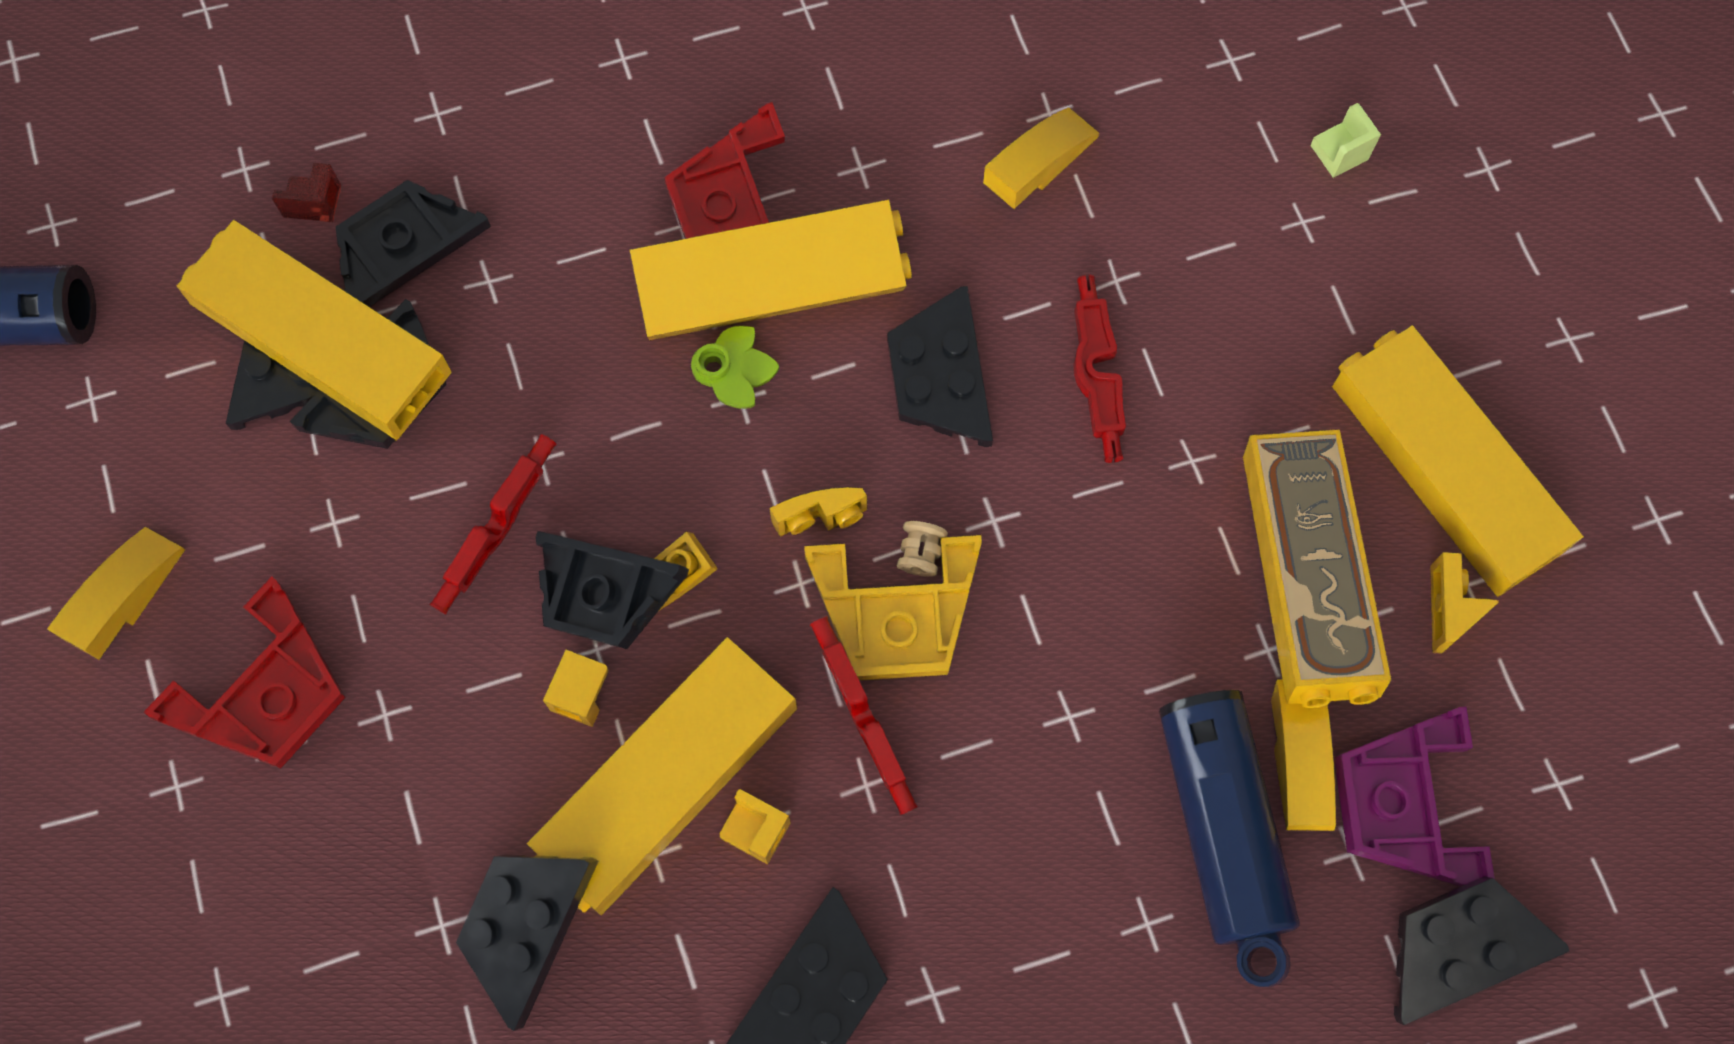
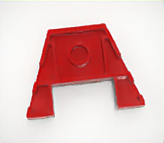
M773 102L765 104L745 123L740 122L729 130L727 136L709 148L707 146L664 177L665 185L685 239L769 223L745 155L785 143V135Z
M271 576L243 606L246 611L276 635V638L210 709H207L173 680L144 713L154 721L281 769L346 697L284 588Z

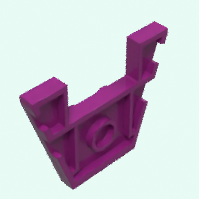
M1466 707L1455 708L1442 715L1430 718L1334 758L1347 853L1458 886L1466 885L1484 876L1495 880L1490 846L1443 848L1428 753L1465 752L1473 748Z

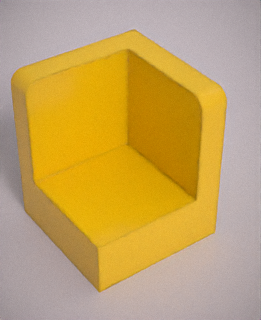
M565 650L543 702L550 711L593 727L600 711L595 701L607 676V666Z
M739 789L734 797L736 805L720 831V838L768 865L791 824L789 815Z

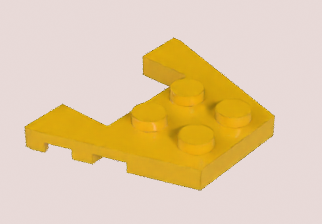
M981 535L940 538L942 584L848 589L845 544L804 546L807 564L837 636L859 680L948 675L981 548Z

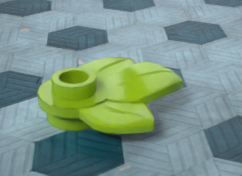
M734 326L724 330L714 344H706L699 348L691 360V369L695 379L705 386L712 387L720 402L738 409L754 407L755 394L753 388L766 384L779 371V364L773 358L752 348L755 341L754 327ZM711 362H717L721 365L718 371L709 372L706 370V366Z

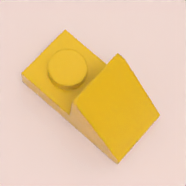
M1443 552L1430 566L1433 653L1442 654L1499 603V600L1463 598L1468 591L1469 575L1467 569H1462V553Z

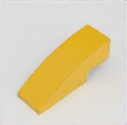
M1069 107L1035 125L985 166L983 183L1015 209L1037 187L1043 190L1099 137V132Z
M144 527L120 546L87 578L64 605L47 630L100 660L125 622L132 626L135 624L185 549Z
M1277 679L1271 704L1277 736L1274 754L1286 830L1334 831L1336 827L1335 779L1328 704L1316 708L1304 707L1302 703L1287 704L1283 679Z

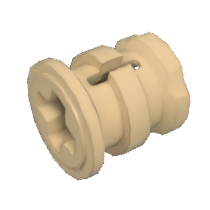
M905 522L903 529L908 533V538L902 540L900 549L904 552V556L898 559L897 568L918 576L937 575L938 567L934 563L935 559L941 557V546L938 545L940 538L947 537L948 532L942 527L926 522ZM924 542L922 556H919L918 551L920 543Z

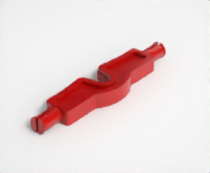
M1083 275L1077 279L1081 300L1077 301L1074 310L1079 346L1073 365L1074 376L1080 391L1088 398L1093 436L1095 438H1102L1104 460L1106 463H1111L1114 457L1115 463L1124 459L1119 436L1123 435L1126 428L1123 409L1122 377L1117 373L1098 372L1092 365L1114 359L1117 353V345L1109 321L1107 302L1105 299H1098L1095 276L1088 275L1086 281V275Z
M540 434L539 439L529 454L520 457L490 502L492 513L490 520L485 526L476 525L473 527L456 557L444 573L443 579L445 582L429 604L431 607L447 615L448 610L459 593L467 591L488 557L502 543L514 524L521 506L542 476L543 464L557 445L552 439Z
M826 616L810 624V627H812L823 650L822 654L836 681L856 728L886 788L889 789L901 816L918 807L906 784L903 771L879 721L874 718L869 708L866 693L841 642L838 641L828 621V617Z

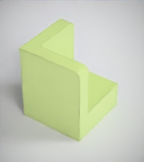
M1356 103L1349 107L1342 123L1315 136L1310 146L1334 178L1369 160L1381 134L1360 104Z

